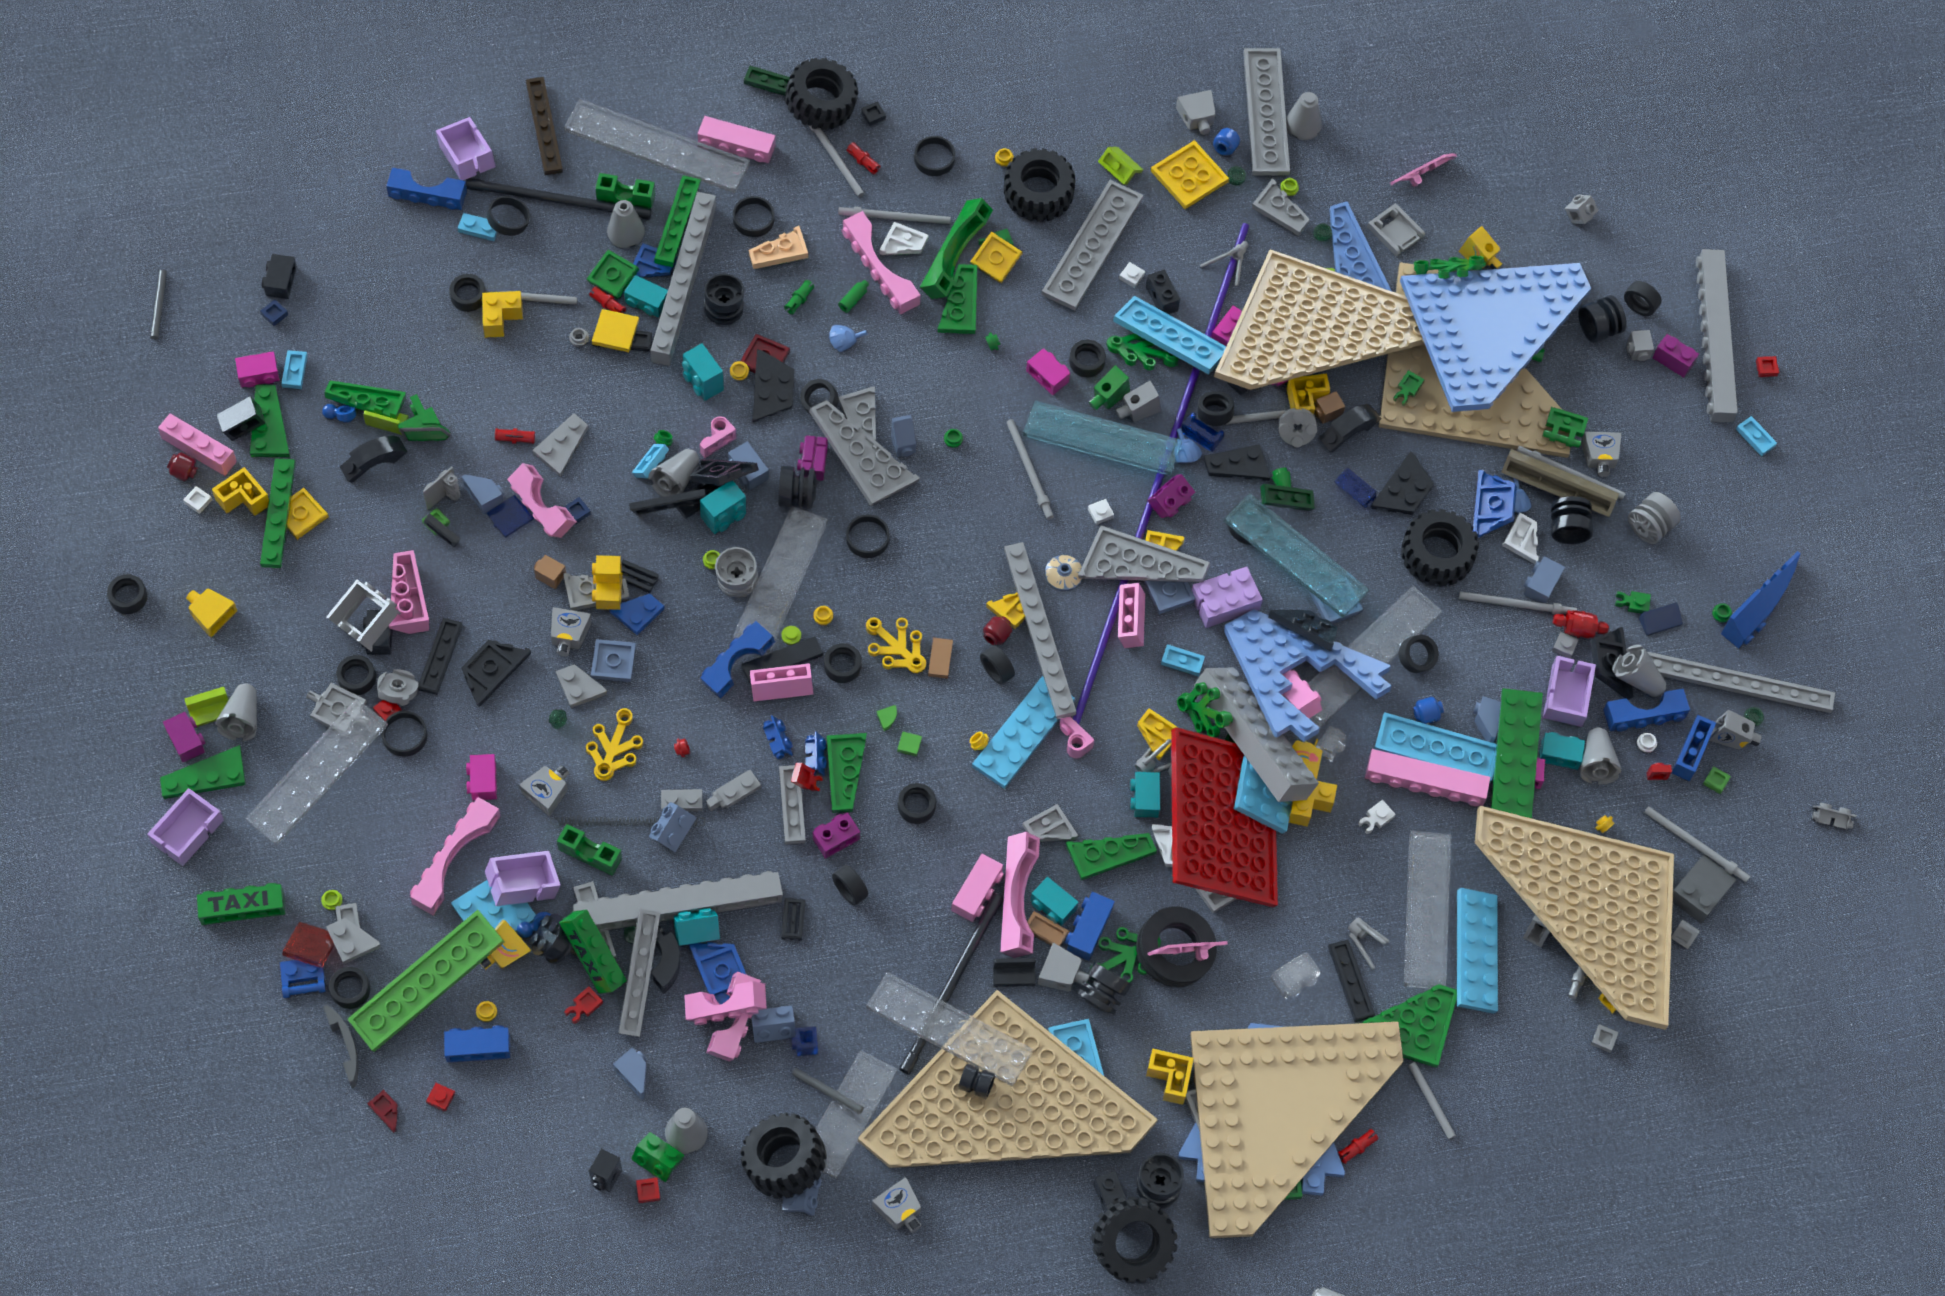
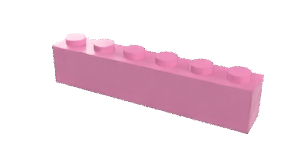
M1372 749L1365 778L1374 783L1383 782L1395 788L1404 787L1412 792H1425L1433 797L1441 796L1454 802H1467L1471 806L1484 805L1490 782L1489 776Z

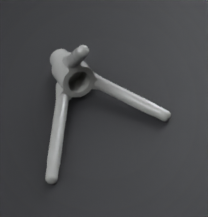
M1243 241L1241 244H1237L1231 251L1200 264V267L1203 268L1228 256H1232V258L1238 261L1235 286L1238 287L1243 254L1246 252L1249 244Z

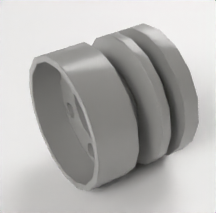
M1660 492L1651 493L1642 501V504L1635 507L1628 514V522L1632 530L1643 541L1650 544L1658 543L1681 520L1677 506L1671 499Z
M740 547L728 548L720 553L716 559L715 570L718 585L722 592L734 598L746 597L751 594L757 587L759 579L756 560L752 553Z

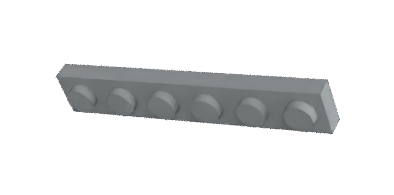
M639 909L618 1034L640 1037L661 912Z

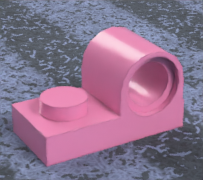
M716 417L712 420V436L704 438L700 443L701 455L706 458L736 439V429L725 417Z
M1071 717L1060 719L1059 726L1061 731L1065 735L1070 736L1067 744L1068 755L1076 759L1081 758L1093 748L1094 739ZM1079 744L1081 745V747L1075 748L1072 745Z

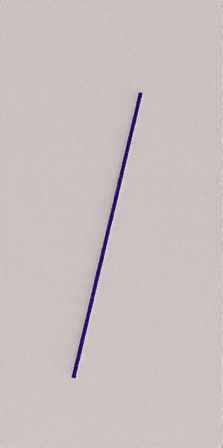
M1247 223L1242 224L1235 247L1237 244L1245 241L1249 229ZM1232 256L1205 331V335L1210 338L1212 337V332L1216 326L1237 264V260L1232 258ZM1194 366L1149 498L1161 487L1178 437L1177 429L1181 428L1200 372V369ZM1148 501L1135 536L1143 539L1153 510ZM1120 580L1076 708V715L1073 716V720L1080 724L1119 609L1120 585L1127 584L1128 580Z

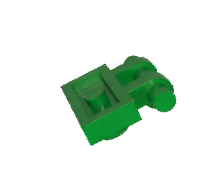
M1551 407L1545 426L1553 429L1552 432L1544 429L1542 437L1548 438L1551 442L1558 441L1566 444L1565 446L1570 448L1572 446L1579 448L1581 441L1574 438L1575 435L1583 437L1588 418ZM1558 430L1569 433V436L1558 434Z

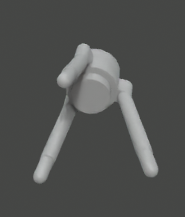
M1168 739L1152 754V750L1149 748L1136 761L1135 768L1137 771L1161 772L1170 768L1172 762L1154 769L1156 763L1153 759L1171 743V739Z
M1358 917L1348 927L1351 931L1349 937L1354 940L1371 969H1375L1358 937L1363 939L1367 934H1370L1383 945L1389 943V939Z

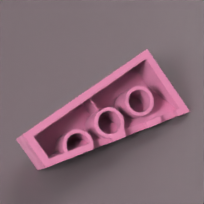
M414 550L394 553L391 600L397 604L395 609L401 614H397L389 624V629L407 634L429 631V617Z

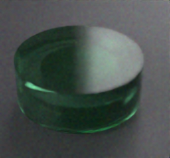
M1238 166L1230 168L1227 174L1228 182L1235 186L1243 184L1246 178L1245 170Z

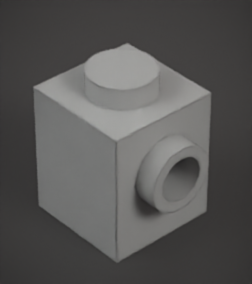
M1650 330L1631 331L1626 346L1631 360L1645 361L1651 358L1654 347Z

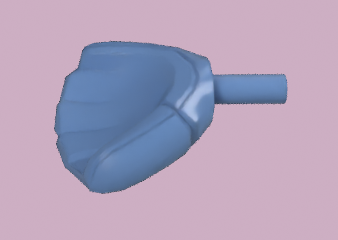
M834 325L830 330L829 338L833 347L839 352H843L852 347L857 342V338L868 335L865 330L855 334L849 327Z
M1181 428L1177 429L1181 441L1177 443L1174 449L1175 461L1177 463L1197 461L1201 458V449L1191 439H1185Z
M1514 478V483L1517 486L1515 512L1523 513L1531 508V502L1525 491L1519 489V480Z

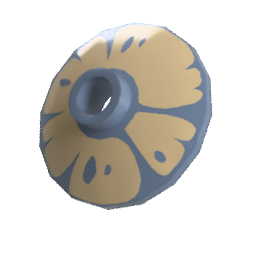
M1068 555L1053 557L1045 567V578L1053 588L1060 591L1075 589L1082 581L1078 577L1082 565L1077 559ZM1066 568L1068 571L1064 572L1061 569Z

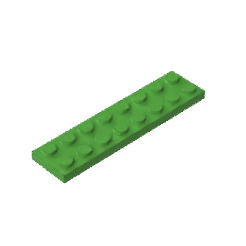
M476 910L351 1015L348 1021L370 1049L375 1052L505 941L479 910Z

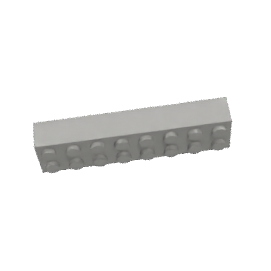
M1234 667L1206 668L1195 684L1205 682L1208 689L1214 687L1219 689L1220 698L1212 700L1208 704L1209 707L1218 712L1227 711L1232 714V723L1224 728L1277 801L1307 800L1319 784L1285 736L1282 734L1276 738L1273 735L1256 697L1240 677L1239 672Z

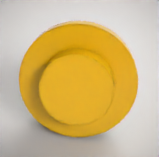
M1006 148L1000 149L995 155V161L1000 166H1008L1009 162L1014 158L1012 152Z
M737 361L731 365L730 375L733 379L741 381L747 378L749 368L746 363Z
M820 606L815 609L813 618L816 623L827 625L833 620V612L827 606Z
M982 732L975 733L970 738L971 748L973 750L984 749L988 745V735Z
M1604 815L1596 822L1597 826L1595 829L1604 833L1615 824L1612 821L1613 817Z
M490 1001L481 1002L476 1008L478 1019L483 1022L492 1021L497 1015L496 1005Z

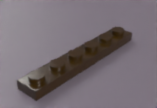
M544 77L526 79L544 175L563 173Z

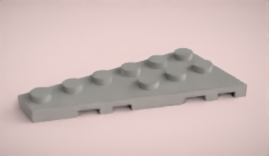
M827 400L810 408V414L870 506L920 480V477L916 474L913 475L902 462L899 463L895 460L890 452L872 437L865 435L859 430L860 427L847 420L844 414Z
M1100 526L1078 577L1079 579L1203 582L1210 567V562Z

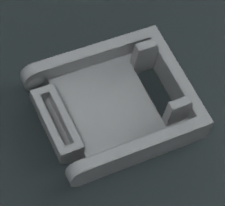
M1396 203L1371 220L1367 226L1395 256L1400 255L1401 252H1404L1418 242L1420 238L1425 237V232ZM1391 216L1394 220L1382 228V221Z

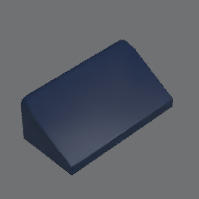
M1677 602L1643 612L1639 618L1647 636L1683 624Z

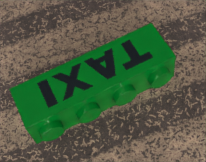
M268 883L261 887L251 885L237 890L227 888L221 892L205 891L202 894H197L198 918L201 925L286 915L284 891L282 885L277 883Z
M587 909L574 911L559 922L599 994L613 992L627 981Z

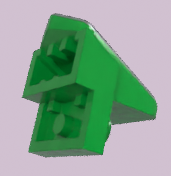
M418 395L411 396L410 399L413 404L409 406L414 417L398 424L403 438L407 441L447 440L451 433L449 429L440 424L433 408L430 407L425 410Z

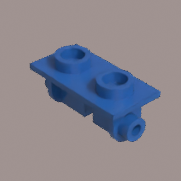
M772 715V722L771 720L765 721L763 729L769 741L775 738V741L769 743L773 755L777 759L783 758L785 753L793 756L791 751L793 746L790 739L785 735L786 727L783 721Z
M817 731L815 736L809 735L805 740V754H812V756L806 757V766L815 770L814 775L816 772H819L822 776H825V768L827 767L825 750L827 744L825 738Z

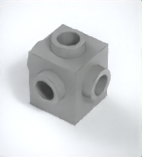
M1590 195L1575 196L1572 202L1565 208L1571 222L1574 224H1586L1599 211L1595 200Z

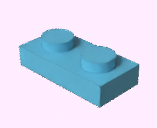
M463 213L458 226L459 233L495 241L498 233L489 225L486 218Z
M287 350L281 383L282 388L302 389L308 357L307 352Z
M1752 416L1736 428L1739 434L1761 456L1777 445V442Z
M653 444L632 474L636 478H648L650 471L665 459V455L669 451L668 447L665 444Z
M1167 644L1161 665L1199 677L1205 656Z

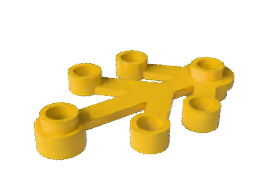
M873 617L867 620L866 631L871 635L878 634L890 645L879 646L877 643H871L868 646L869 655L873 657L878 655H901L904 658L894 660L891 656H885L882 659V666L885 669L908 668L912 673H920L926 668V659L920 655V642L922 641V633L915 630L910 634V641L913 643L912 653L906 649L907 619L899 618L896 621L898 641L882 627V623L878 618ZM902 622L905 623V626L901 627L898 624ZM877 623V626H871L870 624ZM918 635L920 638L914 639L913 636ZM871 648H876L877 651H876V652H872L870 649H871ZM885 661H891L892 663L887 665ZM914 661H919L920 664L915 665V664H913V662H914Z
M627 708L620 709L616 714L618 725L611 743L605 734V728L602 724H596L593 727V735L600 740L606 752L604 761L598 752L596 742L591 741L586 744V752L592 756L596 764L594 775L598 780H610L614 775V771L625 766L633 767L637 762L636 756L633 753H628L623 759L612 763L615 756L632 748L640 749L643 746V739L638 735L619 745L626 726L630 725L633 721L632 712ZM623 717H627V718H628L627 721H622L621 719H622ZM596 729L603 730L601 733L595 732ZM639 740L640 744L636 745L633 742ZM594 746L595 750L590 751L588 748ZM628 758L634 759L632 762L627 761ZM602 770L608 771L606 774L601 773Z

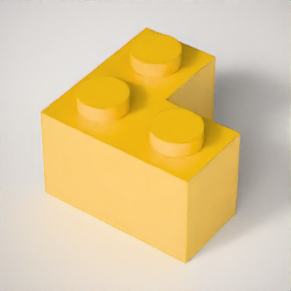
M521 291L482 293L485 338L504 337V320L523 319Z
M1327 374L1293 378L1288 381L1287 385L1290 408H1295V410L1307 409L1313 415L1316 399L1330 393Z
M245 467L212 488L215 500L226 513L244 503L252 514L256 516L269 505L268 494Z
M596 555V563H592L593 584H596V590H592V602H596V609L620 610L623 575L621 556Z
M1318 781L1319 784L1307 800L1292 801L1289 823L1308 827L1312 809L1331 813L1337 785Z
M1152 1048L1146 1076L1166 1080L1163 1101L1183 1105L1194 1058Z

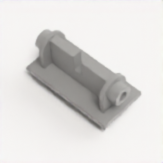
M1820 803L1819 806L1813 805L1814 808H1818L1817 812L1813 811L1812 819L1815 822L1830 825L1831 818H1834L1833 826L1846 830L1848 828L1852 829L1854 821H1851V817H1857V815L1851 814L1852 810L1841 807L1839 811L1831 809L1832 805Z

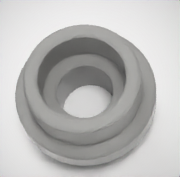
M575 328L569 336L570 342L578 347L584 346L589 340L588 333L582 328Z

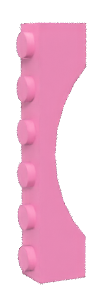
M861 211L843 220L842 233L844 237L850 240L854 252L859 253L865 267L868 266L874 281L879 282L882 293L890 298L892 307L897 309L901 315L919 306L921 295L913 283L892 273L877 258L871 243L872 224L864 212Z
M479 797L475 802L469 804L465 817L459 819L454 833L446 838L444 848L441 852L438 851L435 854L433 864L430 868L425 869L421 877L422 880L410 892L412 904L431 915L435 914L445 899L444 879L454 856L473 839L490 833L500 818L499 808Z
M1028 832L1009 836L1007 845L1000 952L1013 958L1033 954L1034 933L1029 928L1026 920L1024 895L1028 877L1039 858L1040 838Z

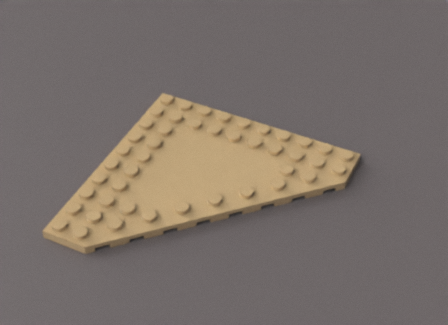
M1270 249L1218 364L1214 377L1252 390L1425 343L1406 296Z
M1399 263L1395 293L1406 296L1400 279L1401 276L1417 275L1416 271H1414V264ZM1438 269L1427 271V274L1438 273ZM1425 344L1388 353L1380 417L1382 418L1379 421L1380 428L1516 450L1520 445L1531 451L1536 450L1541 454L1568 458L1570 454V447L1565 446L1566 444L1558 441L1551 442L1548 438L1542 437L1544 429L1551 432L1553 429L1545 426L1551 407L1561 409V407L1526 368L1519 372L1516 379L1506 387V390L1499 398H1496L1489 409L1452 412ZM1409 370L1425 379V382L1415 397L1408 396V401L1403 406L1402 401L1404 398L1399 397L1397 401H1394V396L1397 392L1401 391L1398 388V384ZM1558 430V434L1569 436V433Z
M1479 806L1475 844L1625 1020L1666 1030L1669 1020L1674 854Z
M996 990L858 1137V1142L889 1168L1130 1153L1155 1126L1158 1119ZM967 1063L977 1066L980 1072L987 1070L996 1074L994 1084L987 1099L976 1096L974 1091L968 1093L958 1089L961 1075Z
M1398 1022L1191 1031L1209 1237H1248L1256 1233L1265 1220L1269 1218L1279 1204L1289 1195L1299 1181L1309 1172L1319 1158L1402 1065L1403 1055Z

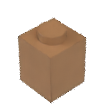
M1337 391L1316 399L1314 414L1316 418L1321 420L1322 424L1334 420L1344 413L1345 405Z
M544 555L534 566L535 578L556 590L564 578L563 573H566L565 565Z

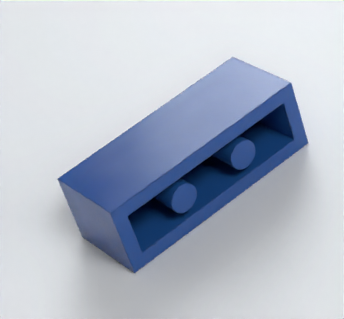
M1697 715L1673 767L1672 774L1690 782L1696 772L1716 722Z
M1092 892L1089 898L1085 897L1081 906L1084 909L1082 915L1078 914L1073 924L1076 928L1073 933L1069 932L1065 943L1068 944L1067 951L1090 961L1113 910L1115 901L1095 892Z
M497 1025L491 1029L473 1027L471 1030L453 1028L444 1032L446 1062L510 1058V1033L508 1027L505 1028L504 1026Z

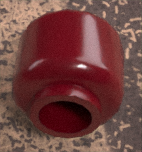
M182 452L177 455L173 454L167 465L169 474L181 481H187L189 477L193 479L198 471V468L195 467L196 460Z
M1004 616L992 617L983 628L984 639L991 645H1003L1013 632L1010 620Z

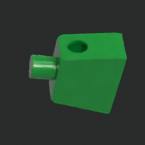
M1115 365L1095 385V397L1089 401L1090 406L1096 411L1102 405L1107 409L1113 407L1124 395L1130 392L1129 377Z

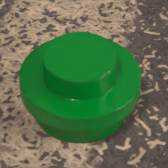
M990 332L985 337L991 351L994 349L997 351L999 350L998 345H1001L997 335H992Z
M950 429L944 435V442L949 447H958L963 442V435L957 429Z
M659 430L653 437L656 444L672 445L673 436L668 431Z
M1721 603L1713 608L1712 615L1716 621L1725 623L1732 616V610L1729 605Z

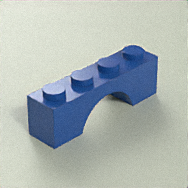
M398 168L391 169L386 185L388 196L394 199H405L414 203H427L431 206H443L452 210H462L467 194L466 181L446 178L444 182L437 186L424 187L413 180L411 171Z
M757 621L747 625L743 634L730 643V648L725 653H720L715 660L716 662L702 672L700 679L703 684L721 699L734 685L731 670L736 660L746 654L762 656L776 642L773 635Z
M1684 689L1664 692L1660 699V704L1653 709H1639L1633 706L1626 698L1608 701L1603 711L1609 730L1621 732L1631 727L1643 728L1649 724L1661 725L1666 721H1682L1688 715L1690 708Z

